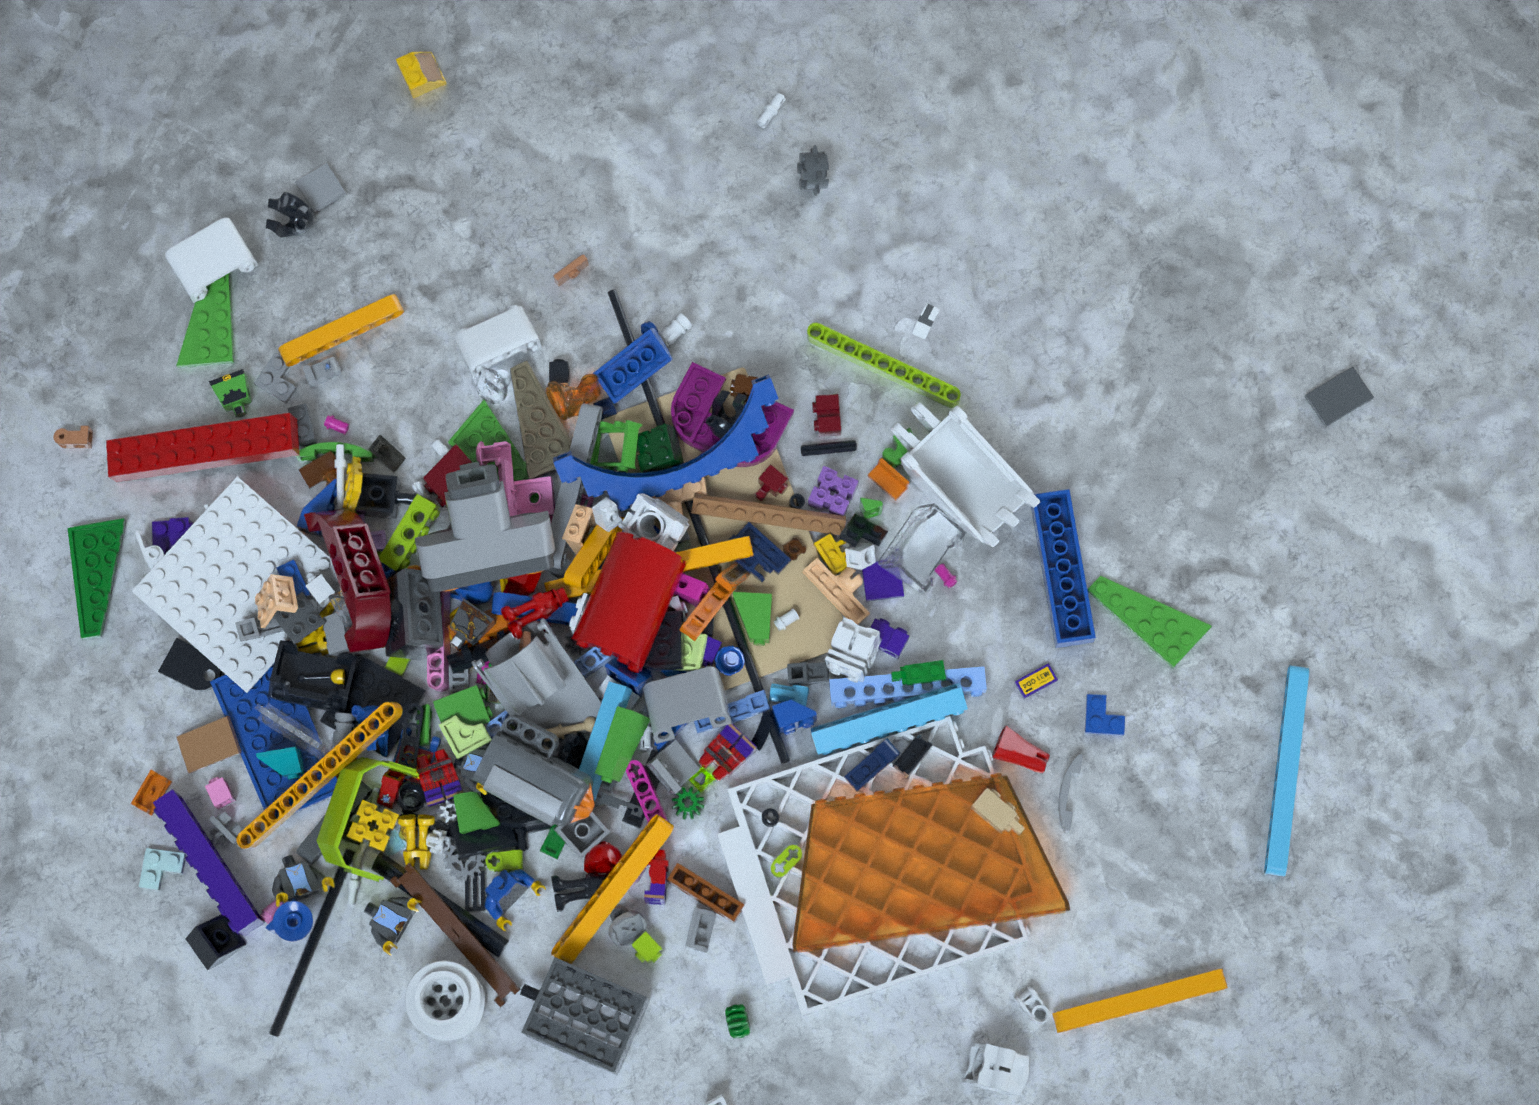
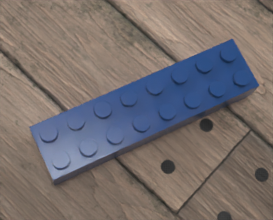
M1070 489L1034 494L1040 500V503L1035 508L1031 507L1055 648L1094 643L1096 636Z

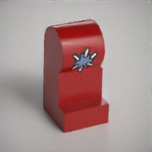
M388 769L382 776V785L377 804L390 809L395 807L397 792L403 784L405 774Z

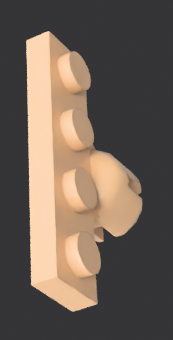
M702 477V480L699 482L686 483L681 489H671L666 491V494L663 496H653L652 498L662 500L683 515L682 504L685 501L693 500L694 493L708 495L706 480Z
M816 558L802 571L845 618L853 620L859 625L869 616L868 610L853 595V592L863 583L860 574L851 580V577L856 572L855 569L847 567L839 575L835 576Z

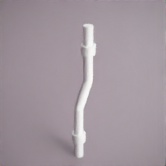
M341 444L336 445V460H334V468H336L337 510L344 509L342 506L345 497L344 468H346V460H344V445Z
M372 788L370 803L377 805V811L379 812L380 805L377 804L380 789ZM375 821L369 823L370 831H374ZM364 839L363 844L360 843L353 856L352 867L360 869L361 858L370 843L369 841ZM352 873L347 884V888H349L347 904L355 905L356 891L359 889L360 881H358L359 876Z

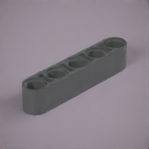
M361 781L348 818L349 821L358 811L362 800L366 801L372 793L373 789L363 781ZM324 817L296 851L310 865H313L322 855L316 840Z

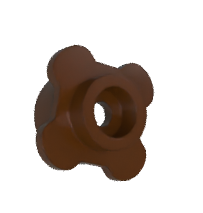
M792 538L788 544L783 546V551L790 555L791 560H797L800 554L806 552V547L802 546L798 538Z

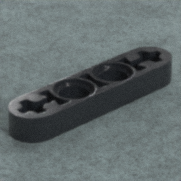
M412 703L406 708L398 764L406 766V761L402 762L403 758L414 759V763L409 762V767L413 769L417 767L424 709L418 703ZM414 706L420 711V714H417L415 720H419V724L414 722L408 723V719L412 720L413 714L409 711ZM412 725L418 730L417 735L414 737H410L407 734V728ZM407 745H412L415 749V753L412 756H407L404 753V748ZM405 775V778H404V779H409V778H411L412 776H409V775L406 776V775Z

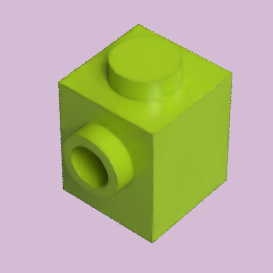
M646 931L631 945L637 951L634 955L642 963L644 961L648 964L651 961L655 963L662 956L661 952L663 949Z

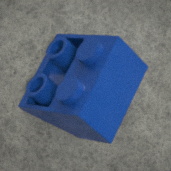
M791 699L772 706V712L780 734L784 733L785 736L795 733V729L803 727V729L810 728L817 721L816 711Z

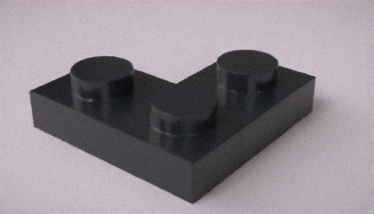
M854 514L840 533L839 539L854 547L857 546L861 538L880 546L888 531L866 520L864 517Z

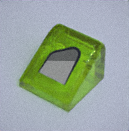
M701 767L688 781L702 794L715 782V778Z

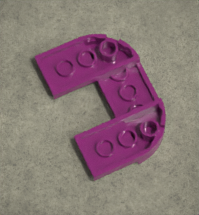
M692 362L673 397L671 418L673 427L676 428L680 439L687 445L705 452L720 440V438L712 433L710 427L706 424V419L712 415L709 413L712 408V402L719 395L726 382V377ZM778 402L770 406H761L769 427L761 434H751L759 455L751 462L743 461L738 463L737 467L758 465L775 452L794 414L793 409Z

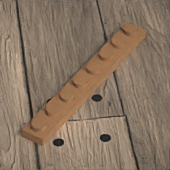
M695 493L691 512L693 514L840 535L846 523V516Z

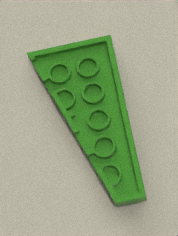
M230 273L206 286L208 292L205 298L195 302L177 361V368L234 363Z

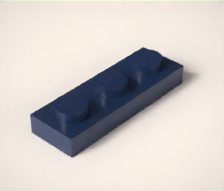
M750 522L736 535L738 538L750 536L753 551L777 575L791 562V559Z

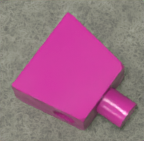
M682 574L674 594L679 599L697 607L710 589L705 582Z

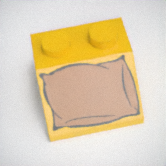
M411 52L396 59L398 68L413 99L447 84L432 52Z

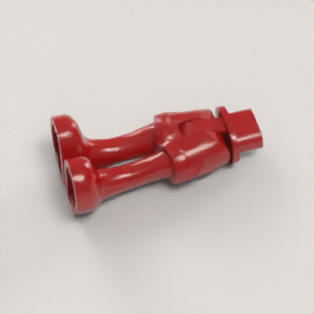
M563 587L557 590L551 589L550 591L534 594L532 600L513 608L504 606L501 608V613L507 622L509 631L518 640L523 636V627L540 618L547 619L551 617L552 613L559 607L561 608L562 604L569 601ZM534 609L533 612L515 620L518 615Z

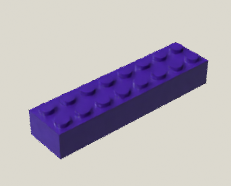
M172 789L153 802L156 807L153 809L159 819L166 822L164 825L165 829L177 839L174 842L178 849L187 854L185 857L186 861L198 871L196 876L199 881L208 886L206 890L212 900L214 899L219 903L217 908L223 916L225 915L226 918H229L228 925L232 931L247 936L265 923L264 920L260 917V914L211 843L208 835L182 796Z

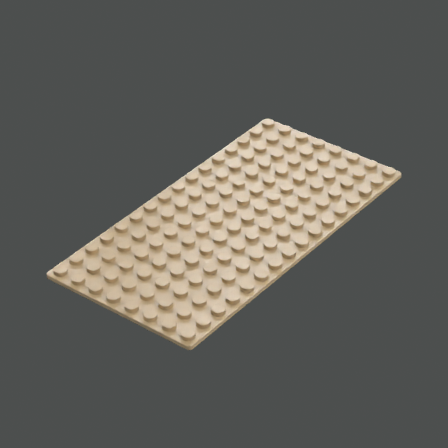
M739 368L722 374L721 376L726 377V382L721 391H729L731 394L730 386L732 379L735 380L737 374L748 377L746 369ZM676 391L656 398L665 423L673 426L671 405ZM729 394L723 403L726 415L733 417L736 414L732 406L734 397ZM648 402L617 412L616 415L604 419V422L614 424V421L626 423V420L643 424L639 428L638 434L647 430L651 432L652 428L657 427ZM608 433L617 458L621 462L624 433ZM678 436L684 463L703 453L687 445ZM777 448L767 460L758 465L735 467L733 469L725 468L720 470V473L717 475L704 476L709 496L790 508L789 499L794 495L788 479L787 485L789 487L782 495L779 493L775 497L769 492L762 502L756 498V492L762 487L758 483V478L770 464L788 478ZM636 452L634 466L636 469H628L627 473H643L640 470L637 455H640V453ZM683 502L682 508L683 515L689 519L687 532L690 540L678 544L674 550L675 553L701 547L685 502ZM700 515L710 545L728 541L733 534L737 535L748 523L747 521ZM656 517L653 525L661 530L660 520ZM750 522L789 558L790 555L783 551V546L788 544L792 538H798L802 546L806 547V552L800 554L797 560H791L779 575L774 571L769 574L758 565L755 570L762 574L765 580L760 582L750 573L749 577L739 584L734 591L772 594L769 643H765L764 646H756L753 644L754 642L749 641L734 603L733 593L730 596L758 675L761 678L786 669L787 664L802 663L828 653L829 649H832V638L843 617L841 612L802 572L816 558L820 560L809 531ZM735 561L718 564L720 572L734 564ZM709 567L683 572L685 575L705 582L709 589L715 584ZM679 599L680 603L684 602L688 613H685L687 619L696 607ZM722 606L714 616L713 639L722 642L721 648L729 645L738 647ZM791 609H794L800 619L788 625L786 630L782 629L779 631L774 624L776 617L780 618ZM745 665L741 671L731 676L719 672L725 691L751 682Z

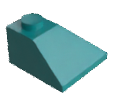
M296 747L256 753L258 759L282 776L288 777V780L300 778L299 775L304 774L302 754Z

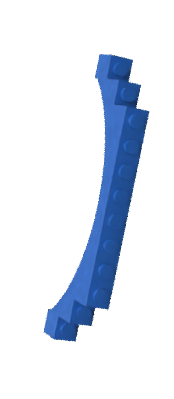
M768 374L751 381L753 386L749 398L733 426L718 442L696 458L665 470L648 473H627L603 469L586 463L573 456L572 452L569 451L553 457V463L561 482L572 483L580 476L588 497H598L604 494L603 491L607 490L610 500L617 504V509L624 511L629 509L630 505L635 502L638 494L660 497L665 495L668 490L681 489L686 483H696L701 481L704 476H714L719 474L722 469H733L740 462L755 460L759 454L751 434H761L769 427L761 406L773 405L776 403L775 400L779 399L770 375Z

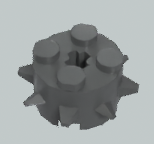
M816 145L811 148L810 152L799 153V162L797 163V173L801 174V179H799L800 190L812 189L814 196L820 193V189H827L829 179H825L827 177V170H829L828 157L825 152H818Z

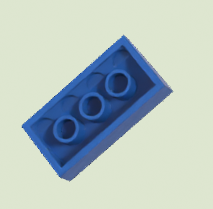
M652 328L601 366L593 375L612 402L616 404L671 362L673 358L656 329Z

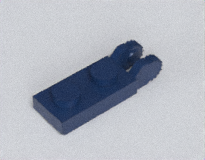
M733 534L729 540L737 539L738 537ZM754 551V556L734 560L760 582H763L765 578L755 570L758 565L769 574L773 571Z

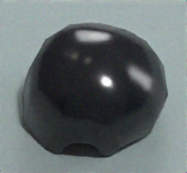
M407 781L400 786L397 792V803L405 811H419L426 802L424 791L420 784Z

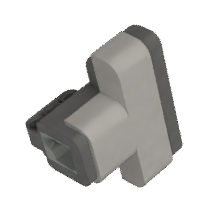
M479 461L460 465V470L448 473L445 476L448 492L444 493L452 528L415 538L422 576L427 578L430 591H452L460 587L524 574H535L554 567L553 552L556 548L548 511L510 516L503 481L498 480L495 465L480 466Z

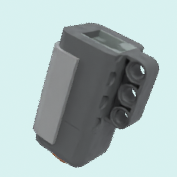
M512 715L504 720L499 732L491 740L472 779L484 785L483 789L550 826L556 824L562 827L587 818L595 806L591 776L554 757L559 745L558 737L519 715ZM511 719L518 723L516 730L510 727ZM528 729L534 730V739L528 737ZM546 738L552 740V748L545 746L544 741Z

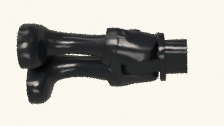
M588 873L585 878L575 880H563L557 875L551 876L554 893L571 888H585V890L571 893L554 894L557 912H562L565 905L569 902L581 899L590 900L609 874Z

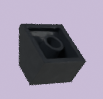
M222 914L196 926L185 938L207 971L223 963L246 945L240 934L233 932L229 927L228 922L230 920Z

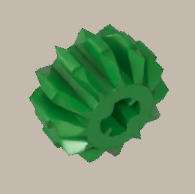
M682 787L683 794L677 792L676 796L678 798H672V802L677 803L672 806V810L678 809L676 816H680L683 813V820H686L687 814H690V819L693 820L694 812L698 816L701 815L697 808L704 809V805L700 804V802L704 801V797H698L700 795L699 790L693 794V787L689 788V792H686V788ZM686 799H690L693 804L692 806L689 805V808H686L683 803L684 800L687 802Z
M734 1004L726 1007L725 1015L730 1036L733 1039L748 1036L750 1034V1023L746 1007L743 1004Z

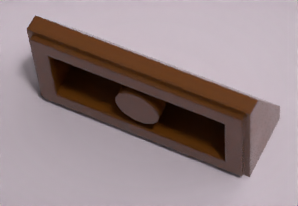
M332 451L299 469L309 489L336 474V468H334L336 457Z

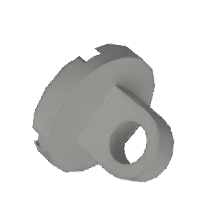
M619 907L610 914L612 923L609 928V936L616 945L627 946L633 944L642 935L643 930L646 931L647 921L637 911H629L624 907Z

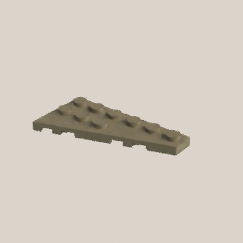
M525 361L510 368L528 479H535L556 470L553 457L569 452L572 440L528 361Z

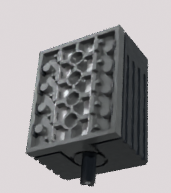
M554 957L540 990L524 984L521 989V996L535 1001L522 1029V1033L529 1038L617 1076L648 1007L649 1000L646 996Z

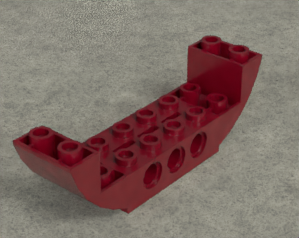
M347 509L304 514L309 532L322 531L353 624L344 634L349 652L385 648L391 622L389 596L391 592L368 524H365L355 512Z

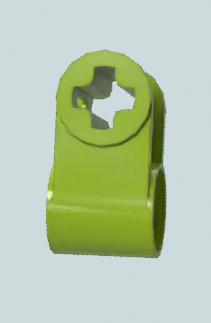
M522 850L492 852L487 855L485 860L487 868L492 872L524 870ZM494 857L497 858V861H500L495 867H493L492 863H489L493 861Z

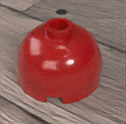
M599 842L585 855L584 871L595 874H609L622 858L620 850L609 842Z

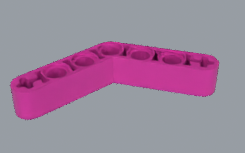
M637 760L630 761L626 768V773L647 821L649 822L654 815L658 814L669 822L645 766ZM634 766H637L639 768L637 772L639 776H641L642 778H638L637 774L632 772L634 770ZM645 782L648 784V789L641 793L639 786ZM654 800L656 807L653 810H648V802ZM646 866L645 869L641 872V874L638 876V878L635 880V882H634L632 885H634V884H636V883H638V882L640 881V879H641L643 873L645 872L647 866Z

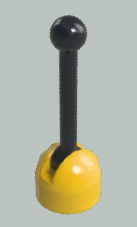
M336 669L331 675L304 676L299 674L297 679L300 682L313 679H331L335 684L342 685L345 684V670Z

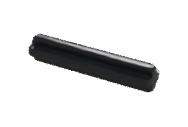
M855 440L802 445L800 449L802 456L856 451L857 444Z

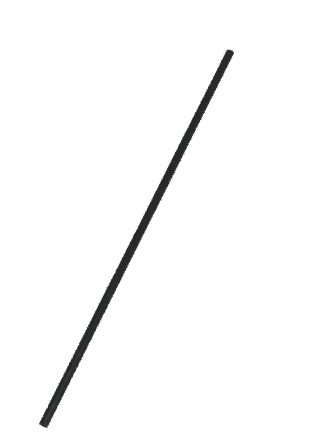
M613 289L607 293L626 345L629 346L635 339L616 289ZM648 378L641 385L658 427L666 423ZM693 500L685 501L701 547L710 545L700 515L691 513ZM718 564L708 566L714 583L717 582L715 579L721 573ZM729 597L723 608L737 646L744 654V665L756 693L764 690ZM770 707L769 710L764 712L773 718L770 735L781 764L789 762L790 758Z

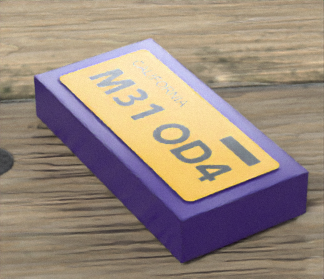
M1048 663L1014 683L1023 699H1026L1057 682L1058 679Z

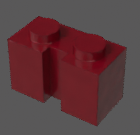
M838 394L816 396L815 402H812L813 413L817 414V420H814V432L818 431V437L841 436Z

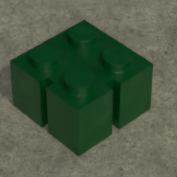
M663 424L652 428L651 432L647 430L638 434L636 452L640 453V455H637L641 472L648 473L665 470L684 463L675 427Z

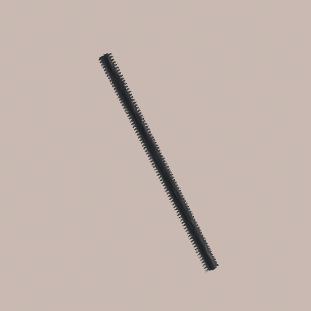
M348 848L344 852L343 859L345 864L350 866L349 864L353 860L352 857L355 851ZM338 866L339 868H337L338 871H336L335 878H333L335 888L331 886L328 889V894L325 896V901L315 921L316 924L312 928L313 931L309 935L310 938L306 942L307 945L303 949L304 952L300 956V961H298L297 968H295L294 975H292L291 982H289L288 989H286L287 994L283 998L284 1001H282L281 1008L277 1012L278 1015L274 1019L275 1022L271 1026L272 1029L269 1031L270 1035L280 1036L279 1031L283 1029L282 1024L286 1020L285 1017L289 1013L288 1010L292 1006L291 1003H293L294 996L298 992L297 989L301 985L300 982L304 978L303 975L307 971L305 968H308L307 966L310 964L308 961H311L310 959L313 957L311 954H314L313 952L316 950L314 947H317L315 945L319 943L317 940L321 938L320 933L324 931L322 930L324 929L323 926H325L326 919H328L327 917L331 913L330 910L334 906L333 903L337 899L335 896L338 897L336 894H339L338 892L341 890L339 887H342L340 885L344 883L342 880L346 878L344 876H347L345 874L347 872L344 871L345 868Z

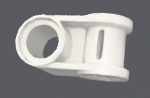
M1027 987V991L1014 998L1018 1006L1028 1015L1033 1023L1037 1025L1046 1023L1049 1018V1010L1032 987ZM1042 1010L1045 1013V1018L1038 1020L1034 1015L1035 1011Z

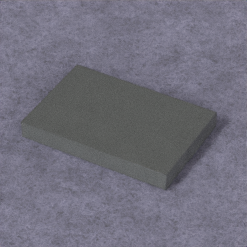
M1351 367L1306 394L1305 398L1324 426L1327 427L1371 401L1374 396L1354 367Z

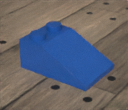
M618 657L607 662L605 665L607 675L621 685L632 689V692L640 698L644 694V685L653 681V676L650 675L652 672L644 666L642 671L635 673L628 670L627 665L617 661Z

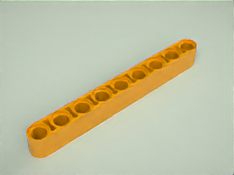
M658 814L651 818L555 944L551 952L552 956L569 964L574 962L670 836L674 825Z
M1217 969L1052 1013L1057 1033L1217 992L1227 989L1228 986L1223 969Z

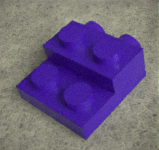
M189 517L169 518V521H153L152 546L160 547L165 555L194 522Z

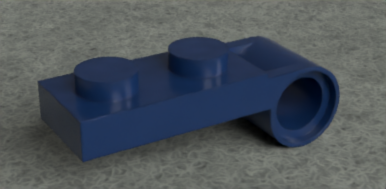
M887 738L871 754L847 773L844 778L858 792L900 755V752Z

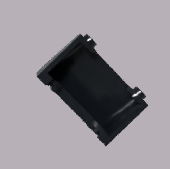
M280 640L269 682L268 695L275 700L343 713L348 702L357 656L345 652L338 655L337 659L300 652L299 647L293 644L291 640ZM336 669L345 670V684L342 685L335 684L331 679L304 680L303 682L297 679L299 674L304 676L331 675Z

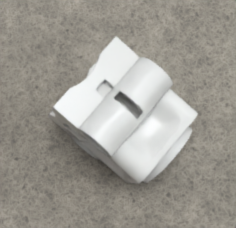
M971 1043L969 1064L964 1072L962 1082L986 1090L1019 1096L1028 1079L1029 1056L986 1043Z

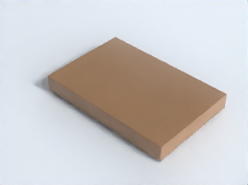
M230 716L223 717L176 737L188 773L196 772L242 753Z

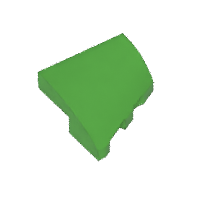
M465 792L453 795L460 833L465 834L478 829L485 830L500 825L499 820L495 819L490 812V808L483 803L478 793Z

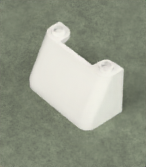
M227 217L216 221L183 240L165 253L167 261L193 303L205 298L208 292L206 286L233 270L239 268L241 272H250L259 266L232 220Z
M518 305L508 308V311L469 329H461L454 337L474 380L482 377L481 371L484 369L488 371L490 370L489 366L522 351L525 354L528 352L527 349H532L533 352L542 349L540 339L523 307Z

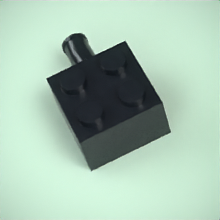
M362 473L361 493L355 511L358 515L364 514L371 517L396 519L399 504L411 505L417 493H400L401 482L398 476Z

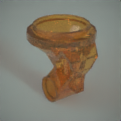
M595 374L583 376L577 388L565 386L556 381L549 382L546 388V394L558 417L563 420L578 416L583 403L589 404L601 394L598 377Z

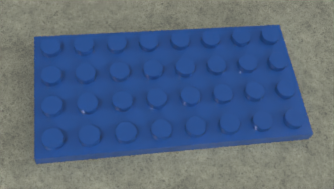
M274 664L248 693L227 675L210 681L224 716H230L242 752L240 753L264 810L300 778L288 780V777L282 776L258 759L256 753L296 747L302 754L304 774L327 754L307 706L275 700L268 695ZM318 771L317 773L318 780H321L322 773L320 771ZM337 776L331 779L295 813L331 798L337 782ZM304 784L303 791L306 793L308 787L306 784ZM292 797L289 798V804L291 806L293 805ZM276 809L275 817L278 819L279 811Z

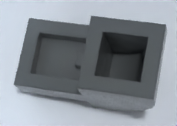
M826 662L787 664L788 683L790 685L811 686L816 683L829 682V670Z

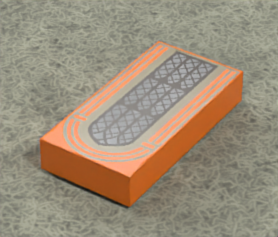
M735 562L718 574L715 580L730 592L745 581L750 574Z

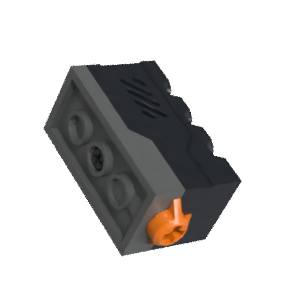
M419 565L404 568L387 579L391 592L389 594L391 622L385 651L387 657L421 660L443 647L440 592L430 591L428 580L422 576Z

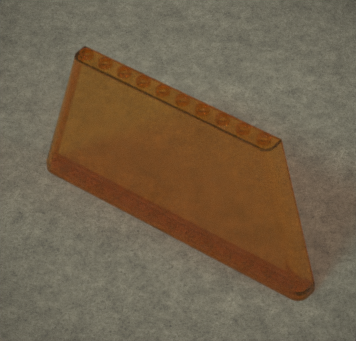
M1002 773L991 774L990 778L984 779L982 776L971 777V781L964 782L963 779H955L951 781V784L935 782L930 787L915 785L910 790H905L904 787L893 789V792L885 793V790L875 791L873 792L874 795L866 796L865 793L855 794L854 798L846 799V796L835 797V801L829 802L826 799L816 800L815 804H811L792 947L793 953H801L1069 912L1070 905L1007 775L1002 776ZM986 788L990 791L991 789L996 790L1001 795L1000 799L1005 803L1008 801L1016 808L1015 812L1018 813L1017 816L1020 818L1018 822L1025 828L1020 835L1016 834L1013 830L1009 832L1004 830L1000 834L971 809V806Z

